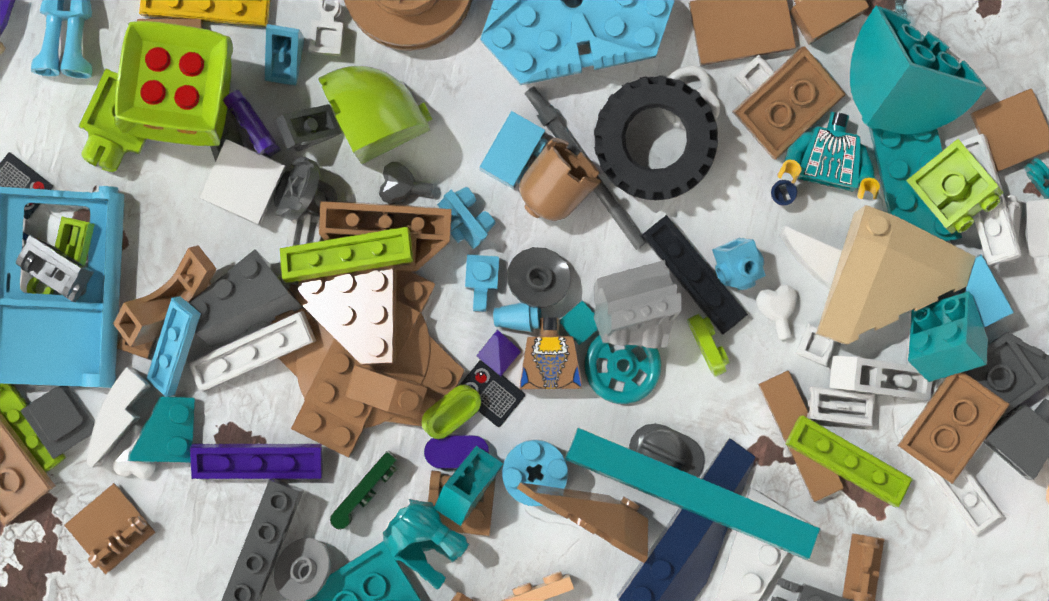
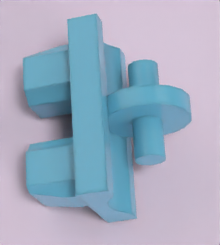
M468 187L455 193L451 189L437 205L439 208L452 209L450 234L456 242L459 243L465 239L471 248L475 249L488 236L487 233L496 222L486 211H483L474 218L468 208L477 200Z

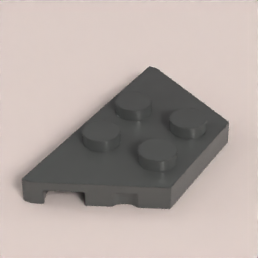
M1006 332L987 345V365L964 371V373L1009 403V406L1002 414L1004 416L1049 384V355L1045 354L1041 349L1023 342L1022 339Z

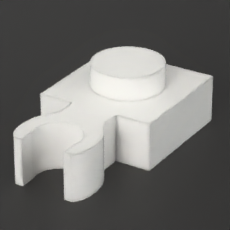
M319 0L318 9L321 14V21L311 20L308 52L309 54L341 57L344 23L335 22V18L340 13V3L338 0H335L334 9L328 12L324 10L325 1Z

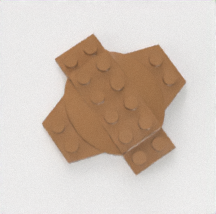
M396 271V364H360L305 307L295 312L291 309L275 316L276 320L272 321L271 325L304 311L316 339L315 342L278 358L297 377L305 400L291 427L292 430L349 458L364 428L374 427L384 422L422 426V417L426 410L457 387L465 371L429 336L422 312L436 286L435 283L410 271ZM291 284L289 289L298 300V285ZM358 365L410 379L426 387L427 390L418 419L387 412L346 397L354 366Z

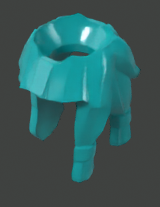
M409 499L410 504L399 509L397 515L389 522L388 527L383 532V540L394 560L402 561L438 590L445 582L446 577L428 564L423 551L435 549V551L444 555L453 563L465 553L470 544L464 535L451 530L441 522L439 513L434 508L432 502Z

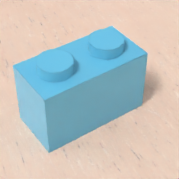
M511 111L479 167L480 171L514 190L516 184L520 183L521 178L529 168L527 165L532 156L538 157L547 143V140L543 138L545 129Z

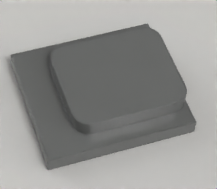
M68 386L55 387L21 410V413L52 459H55L92 435L94 424Z

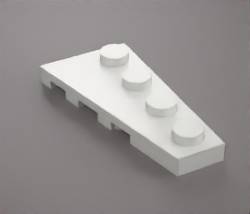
M749 487L746 498L806 522ZM736 531L714 601H759L788 552Z

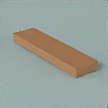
M785 371L758 384L785 443L798 417L801 415L807 417L808 413L789 371ZM788 447L813 502L844 488L836 473Z

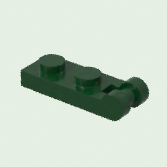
M386 451L332 513L330 523L334 528L341 530L350 525L353 510L359 504L364 508L376 495V492L372 490L380 480L386 483L397 471L398 468L394 464L398 458L394 454Z

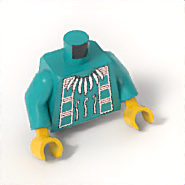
M839 112L830 113L827 128L816 126L811 132H804L788 148L784 163L777 174V177L781 179L784 173H789L793 178L792 184L798 179L851 192L856 190L859 184L860 187L857 194L859 199H863L864 192L869 191L873 194V200H876L880 189V184L874 176L873 165L866 146L860 143V136L846 133L849 115Z

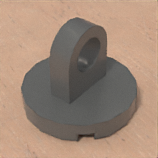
M302 156L292 162L291 165L294 168L291 172L285 171L274 196V206L279 208L276 210V214L291 221L299 218L304 211L313 215H320V207L315 202V195L318 191L324 193L326 201L337 202L338 200L334 188L328 183L319 180V166L317 162Z

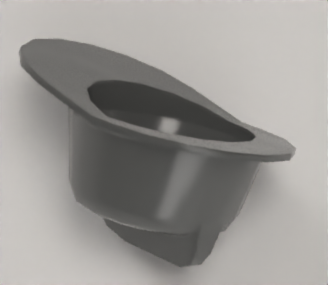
M656 423L647 424L639 428L631 437L629 449L696 477L703 470L704 456L698 443L689 436Z

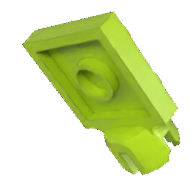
M106 68L79 124L80 129L88 132V139L81 152V156L86 162L95 167L99 163L102 170L115 172L127 152H134L140 155L147 139L122 133L116 127L114 118L116 116L115 93L118 73Z

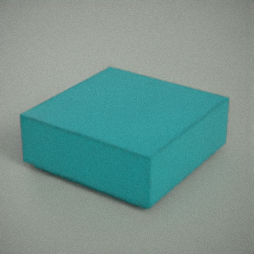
M583 300L560 319V325L570 336H573L574 341L578 345H581L598 330L594 320L595 314Z

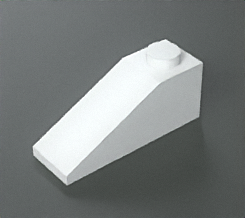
M833 356L829 388L929 401L931 399L932 381L928 382L912 365L859 357Z

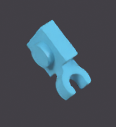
M467 255L465 288L474 289L473 311L486 312L488 289L497 290L499 257Z

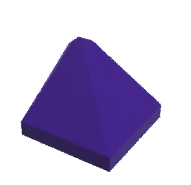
M496 330L476 357L501 377L521 351L499 330Z

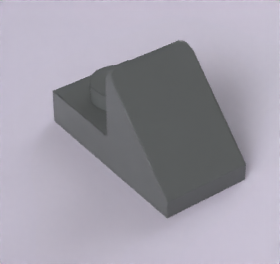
M330 104L282 114L275 119L287 149L294 148L296 152L329 140L342 133Z

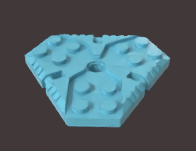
M493 0L480 40L519 85L582 73V68L593 66L594 70L648 60L656 58L675 0H582L581 5L576 8L566 6L564 0ZM589 44L591 53L579 55L577 46Z

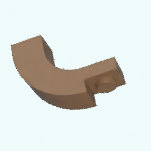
M199 245L189 247L177 270L163 286L147 296L123 303L113 323L130 347L138 346L160 337L171 298L181 296L189 303L211 285L210 280L217 268Z

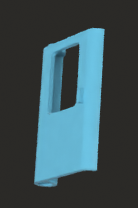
M99 186V192L92 193L0 187V383L112 388L116 379L118 330L113 323L119 313L125 195L118 193V187ZM28 203L84 206L90 210V223L95 225L88 251L87 268L94 273L87 283L86 293L79 296L76 303L63 295L24 293L20 289L21 267L16 264V260L22 251L24 207Z

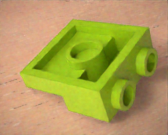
M959 139L955 140L906 180L951 234L956 230L958 233H962L969 229L975 222L972 217L982 209L985 212L994 209L1001 201L999 196L1004 193Z

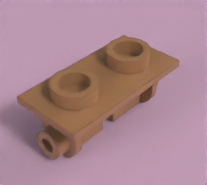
M852 533L842 598L854 601H875L884 538Z

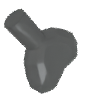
M390 162L384 167L383 176L385 182L379 190V195L384 202L390 204L406 200L413 193L431 197L433 184L415 181L412 173L401 163Z

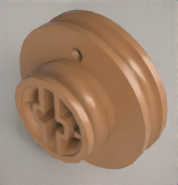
M344 0L351 17L364 34L385 47L404 51L429 48L447 39L463 23L473 1Z

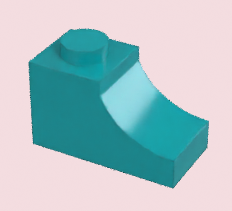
M476 446L444 484L434 508L461 526L476 508L486 489L499 473L503 463Z

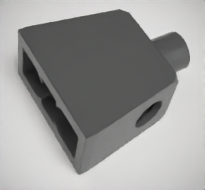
M1044 399L1034 411L1027 405L1016 406L994 425L983 441L1025 479L1034 480L1049 457V400Z

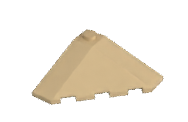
M865 205L853 214L816 334L847 345L858 340V335L872 328L876 331L899 320V315L911 309L917 311L938 301V296L950 290L956 292L966 287L976 256L897 216Z

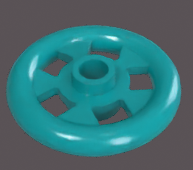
M598 335L590 344L584 361L585 375L590 387L601 398L612 403L630 404L640 401L652 392L659 381L662 364L658 348L640 346L647 357L639 362L636 355L632 352L638 345H625V349L612 353L609 343H603L601 336ZM598 358L608 359L607 373H598ZM621 359H625L629 363V369L625 372L617 368V363ZM641 369L647 376L638 386L632 379L636 376L638 370ZM611 378L625 383L622 391L613 390L609 387Z

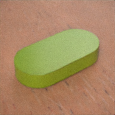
M469 385L455 387L426 410L421 422L423 430L434 439H443L449 436L478 412L481 406L479 393Z

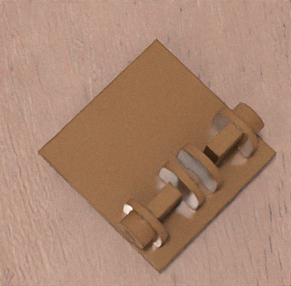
M115 483L64 525L90 556L88 558L89 563L94 568L99 567L105 575L156 533Z

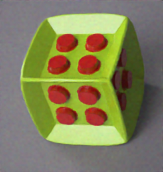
M153 21L129 22L121 50L115 93L116 116L114 122L118 130L122 133L156 141L194 146H219L227 113V107L223 99L229 94L231 83V56L233 54L231 38L218 32L190 26Z

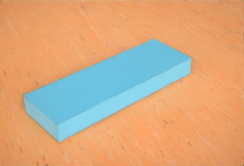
M181 296L171 298L146 379L166 397L173 396L176 393L201 315Z

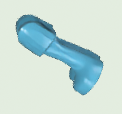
M43 0L40 13L46 16V29L41 51L32 60L31 72L42 76H59L60 32L62 21H66L67 34L61 62V72L73 78H91L92 65L82 56L84 22L92 17L90 0H71L70 11H63L64 0Z

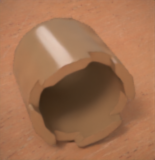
M552 138L520 180L519 191L525 202L524 207L535 218L542 217L551 221L565 219L601 182L597 179L600 172L593 162L582 152L576 156L566 147L569 143L565 140Z

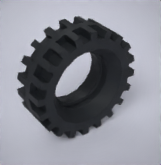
M645 76L622 85V88L609 96L602 110L600 109L597 124L594 128L595 154L603 172L616 187L627 194L646 200L671 199L693 189L710 170L718 147L717 123L709 104H707L696 89L691 88L679 79L675 80L667 78V76ZM662 108L671 111L680 118L686 129L687 142L683 154L675 163L666 168L650 169L641 166L631 157L626 147L625 135L629 123L637 114L647 109Z

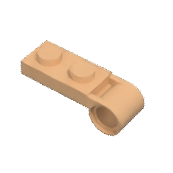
M561 571L543 577L544 583L532 587L531 583H526L513 588V595L501 601H543L573 590L574 586L570 575L562 576Z

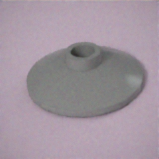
M302 538L292 542L283 550L274 570V583L282 597L289 601H306L314 597L323 588L331 568V560L327 548L315 539Z

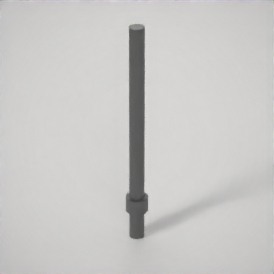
M535 86L531 87L524 94L538 112L537 118L544 127L548 126L556 138L567 141L569 145L566 148L577 156L581 150L559 121L558 117L560 115L553 105L549 106ZM598 176L597 179L601 182L593 191L635 250H637L646 241Z

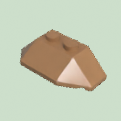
M320 201L319 235L324 240H331L408 227L411 235L413 262L394 266H396V271L416 272L450 242L452 209L396 204Z

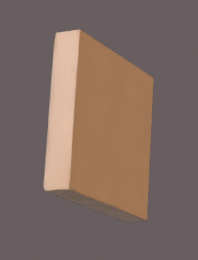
M1032 88L970 114L978 134H984L987 137L997 172L1049 151V127Z

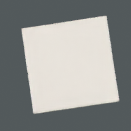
M226 139L199 198L260 225L286 166Z

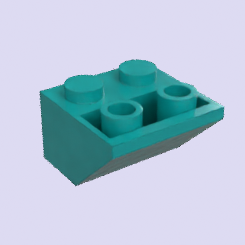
M969 291L934 302L917 311L912 310L908 362L928 382L987 365L988 338L974 298Z

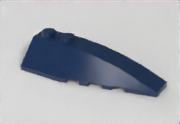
M729 438L700 479L741 495L756 457ZM679 507L649 549L646 562L639 563L617 594L618 600L694 601L708 581L728 527Z

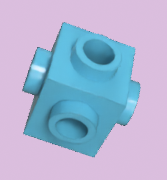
M739 237L712 249L717 263L715 266L717 277L725 286L735 287L737 290H745L755 286L756 280L766 276L763 269V255L757 249L753 239Z

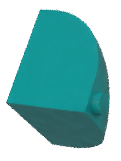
M877 5L859 32L850 64L851 93L864 124L875 130L879 128L899 134H917L940 128L963 115L987 89L980 77L965 60L959 63L956 58L948 54L947 51L950 47L928 31L924 36L916 28L910 26L911 20Z

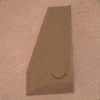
M520 483L517 489L566 519L570 518L577 525L592 534L598 535L643 563L646 562L648 558V518L637 512L640 505L624 496L619 501L605 494Z

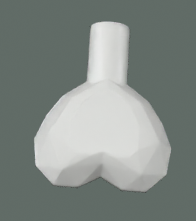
M788 284L779 286L775 291L770 289L761 290L756 297L757 307L761 313L768 319L775 321L779 339L791 337L787 318L795 308L797 295L795 289Z
M133 425L131 443L123 447L113 461V469L118 476L134 474L138 478L148 479L154 474L155 462L127 461V455L130 450L132 451L143 426Z

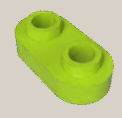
M699 313L688 318L687 322L712 375L717 377L727 372L725 365L730 362L723 347L717 348L711 337L716 333L708 317L702 319Z

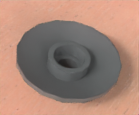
M532 247L521 251L512 259L507 270V283L511 293L521 303L530 307L546 308L557 304L566 296L571 285V272L566 261L558 253L547 248ZM539 278L543 284L540 286L535 285L532 279Z

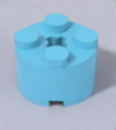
M527 440L516 445L506 456L502 469V478L506 490L516 501L528 506H543L517 489L520 483H528L564 489L568 478V468L563 455L554 445L543 440ZM537 464L541 465L543 478L541 480L539 478H535L533 481L529 480L527 467L529 465L531 467H535Z

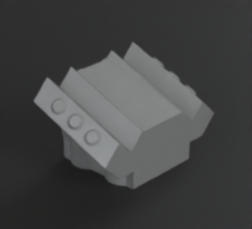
M665 260L600 277L594 284V303L596 306L594 320L603 343L619 346L639 345L647 348H667L672 324L682 311L681 293L677 294V284H673L669 268L665 269Z

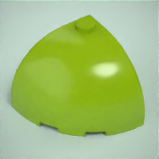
M349 66L336 69L318 78L329 104H331L335 114H337L335 115L353 153L361 164L430 131L427 122L431 121L432 117L425 103L423 102L418 105L407 87L385 71L368 66Z

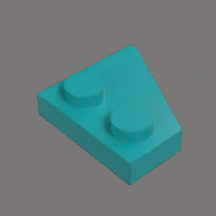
M159 397L153 408L152 415L144 424L132 451H129L127 461L191 463L190 447L193 444L195 398Z

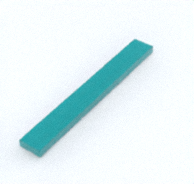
M580 428L576 429L565 460L805 560L810 559L820 528Z

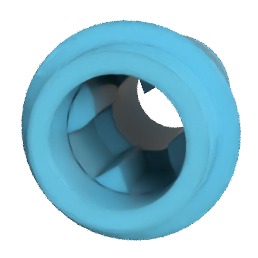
M521 302L494 308L493 320L495 327L527 332L540 329L541 308L530 307Z

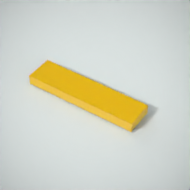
M140 0L139 14L150 17L201 19L204 22L266 27L269 20L271 0Z

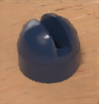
M779 180L772 186L771 197L779 205H790L797 198V187L789 180ZM784 184L791 198L787 201H785L784 195L779 187Z

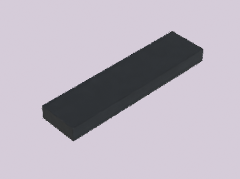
M667 215L641 235L661 261L665 260V266L669 268L672 275L710 319L721 335H724L748 315Z

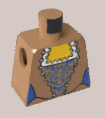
M559 317L540 318V337H527L520 389H582L573 336H560Z

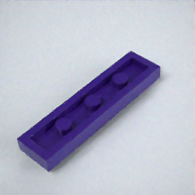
M192 444L190 447L191 479H321L323 475L322 444Z

